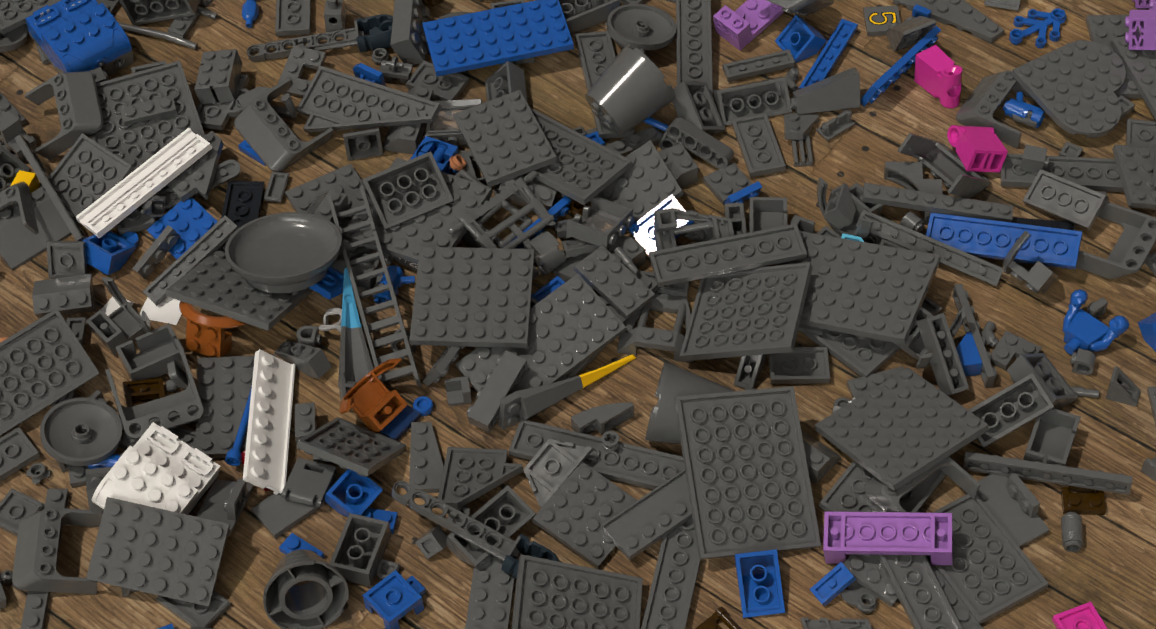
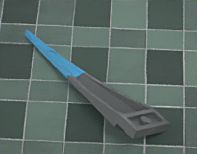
M347 267L344 270L338 378L340 403L344 395L360 379L374 369L362 331Z

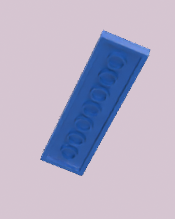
M931 213L926 236L973 256L1004 260L1009 250L1026 230L1032 236L1013 261L1036 264L1037 261H1040L1046 266L1076 269L1083 233L1082 231Z

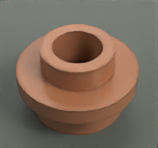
M456 154L449 158L450 166L453 170L460 171L465 169L466 161L462 156Z

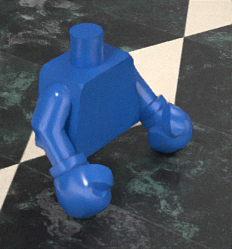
M1082 289L1075 290L1071 294L1069 309L1063 320L1064 342L1067 343L1064 349L1069 354L1076 350L1078 351V348L1091 352L1106 350L1115 338H1118L1119 335L1128 329V319L1125 316H1116L1110 320V327L1080 309L1082 304H1085L1088 300V294Z

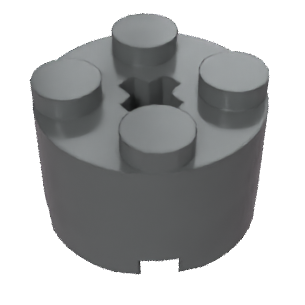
M544 231L524 245L525 249H534V264L538 266L542 276L549 274L567 260L564 251H559L558 241L548 231Z

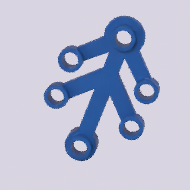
M1056 8L1051 13L1030 9L1027 18L1016 16L1013 23L1015 27L1020 28L1023 25H1030L1031 27L1023 31L1020 29L1011 30L1009 35L1010 42L1018 45L1023 41V38L1039 31L1035 46L1042 49L1046 46L1047 26L1053 24V29L1050 31L1049 39L1053 42L1058 41L1060 38V24H1063L1067 18L1065 11Z

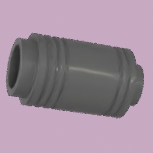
M1068 512L1061 517L1062 546L1068 552H1077L1084 545L1082 517L1075 512Z

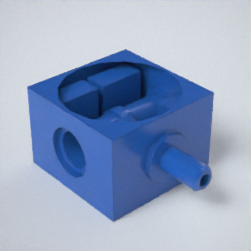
M425 136L410 158L411 160L431 151L441 172L451 175L459 172L451 168L449 161L451 156L459 155L458 147Z

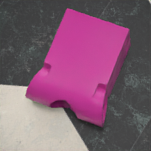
M937 45L916 54L914 81L933 97L939 98L940 103L944 107L956 108L960 104L962 67L955 65V62Z
M957 125L949 127L947 133L948 141L951 146L956 147V152L966 171L1000 173L1008 151L998 136L994 134L993 127Z

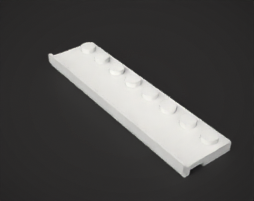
M187 128L76 216L77 221L95 236L101 238L212 149L211 144L200 135L193 133L190 128Z
M259 349L255 352L243 480L262 489L265 487L271 489L273 494L277 495L282 493L286 484L295 364L285 362Z

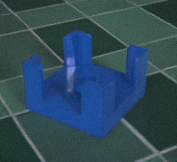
M396 570L363 594L365 607L370 613H373L374 609L383 619L386 629H399L398 620L413 608L416 615L424 610L421 595Z

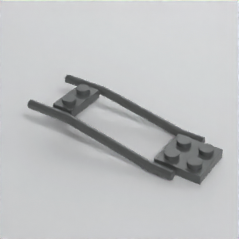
M96 0L98 4L103 3L112 15L120 5L119 0ZM197 6L195 15L175 18L168 32L118 23L125 31L163 38L196 50L198 43L186 40L185 37L199 18V14L216 20L218 13Z

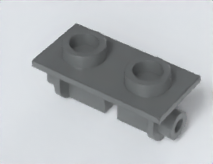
M842 111L837 117L822 123V126L816 129V131L829 141L855 125L851 120V111Z

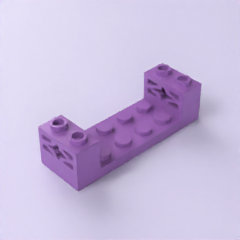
M747 0L735 11H732L725 5L713 15L715 31L738 50H742L785 11L782 10V6L766 0Z
M1132 0V2H1135V8H1149V10H1130V14L1126 16L1125 27H1129V32H1126L1125 43H1129V50H1156V0Z
M825 512L823 543L825 563L839 564L842 562L844 564L847 560V554L931 555V565H953L952 513Z

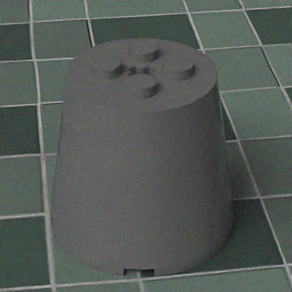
M627 44L585 94V99L591 107L592 113L597 118H600L610 131L612 130L620 136L676 98L670 84L667 86L664 82L665 76L659 68L639 49H631L632 46L630 44Z
M664 362L655 397H658L657 406H654V409L652 408L645 440L681 444L674 402L675 397L732 392L733 390Z

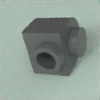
M911 211L900 222V225L919 233L924 228V220Z
M302 326L298 329L296 333L298 343L312 347L321 346L322 335L319 334L318 326Z
M1078 348L1077 353L1073 352L1071 356L1072 372L1081 375L1091 374L1096 361L1095 354L1089 350Z

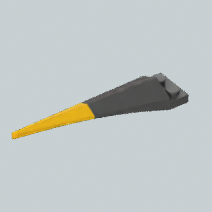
M631 354L579 376L539 387L515 391L500 400L498 425L504 430L509 426H514L521 419L529 420L634 360L636 357Z

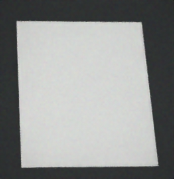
M147 297L139 315L142 317V311H144L149 320L177 325L182 315L179 309L180 301L166 297L156 306Z

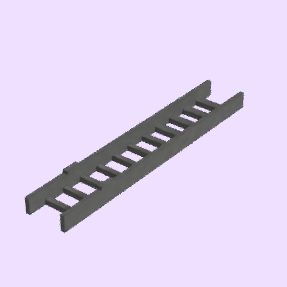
M360 186L365 205L340 213L336 212L331 195L327 196L335 225L341 233V248L374 366L377 367L390 359H404L409 357L411 363L409 366L380 374L377 377L385 386L386 382L414 374L415 381L418 387H420L422 384L364 186ZM367 211L368 221L341 228L339 219ZM371 227L374 236L345 244L343 235ZM376 242L378 252L350 261L349 250ZM378 258L381 259L383 268L354 276L353 266ZM385 274L387 284L359 293L358 282ZM390 290L392 300L363 308L361 299ZM392 307L395 308L396 316L368 324L366 315ZM397 324L400 325L401 332L372 340V332ZM404 340L405 349L377 357L375 349Z

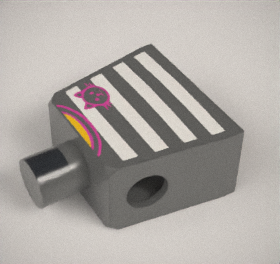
M326 0L324 9L326 32L344 30L347 16L344 0Z

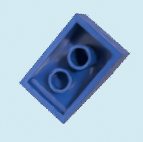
M777 549L735 554L734 560L743 618L785 613Z

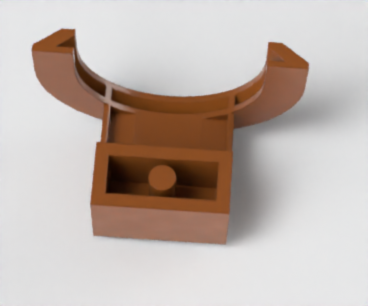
M182 301L179 303L180 312L187 318L186 349L209 357H224L231 350L232 333L225 331V328H235L247 324L227 316L215 317L205 315L196 311L191 304Z
M401 358L390 359L381 363L360 379L342 398L339 413L343 414L352 409L371 431H381L408 405L396 390L389 391L377 377L386 370L394 368L401 361Z

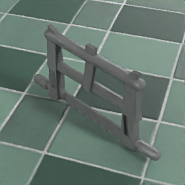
M532 171L524 178L520 177L511 187L506 186L505 190L501 189L500 194L496 193L495 197H490L489 201L485 200L484 205L480 204L479 208H474L473 213L463 216L459 219L458 223L450 227L448 230L449 234H455L464 226L483 248H497L491 239L508 227L517 238L503 248L515 249L521 243L523 245L528 243L530 237L547 225L554 226L556 224L554 222L555 217L547 212L539 198L535 197L527 183L538 176V172ZM515 192H518L527 205L485 233L475 220ZM533 210L542 221L523 233L514 223Z

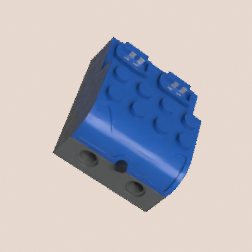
M61 0L51 6L46 5L33 12V15L25 18L29 35L58 74L91 71L101 67L102 71H105L110 76L134 63L132 47L126 33L103 3L98 4L96 0Z

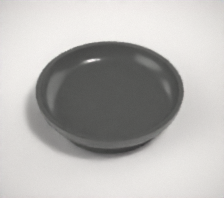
M302 212L276 213L252 220L237 229L226 243L225 256L230 267L253 287L270 293H291L313 286L326 275L328 269L340 253L342 237L336 225L321 216Z

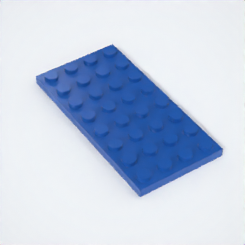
M535 0L422 23L436 77L502 64L507 61L512 62L574 49L559 0Z

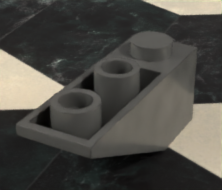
M287 340L275 351L277 356L290 364L294 363L295 368L313 378L319 379L332 367L320 348Z

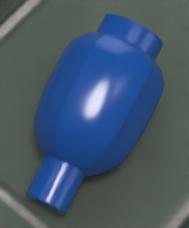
M246 0L242 6V17L246 21L245 26L247 28H251L253 22L258 17L259 5L256 3V0Z

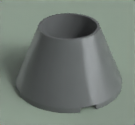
M300 549L286 554L280 560L265 587L263 604L269 619L282 629H322L333 623L342 614L346 601H348L349 591L347 582L339 570L315 552ZM301 581H312L305 585H294Z

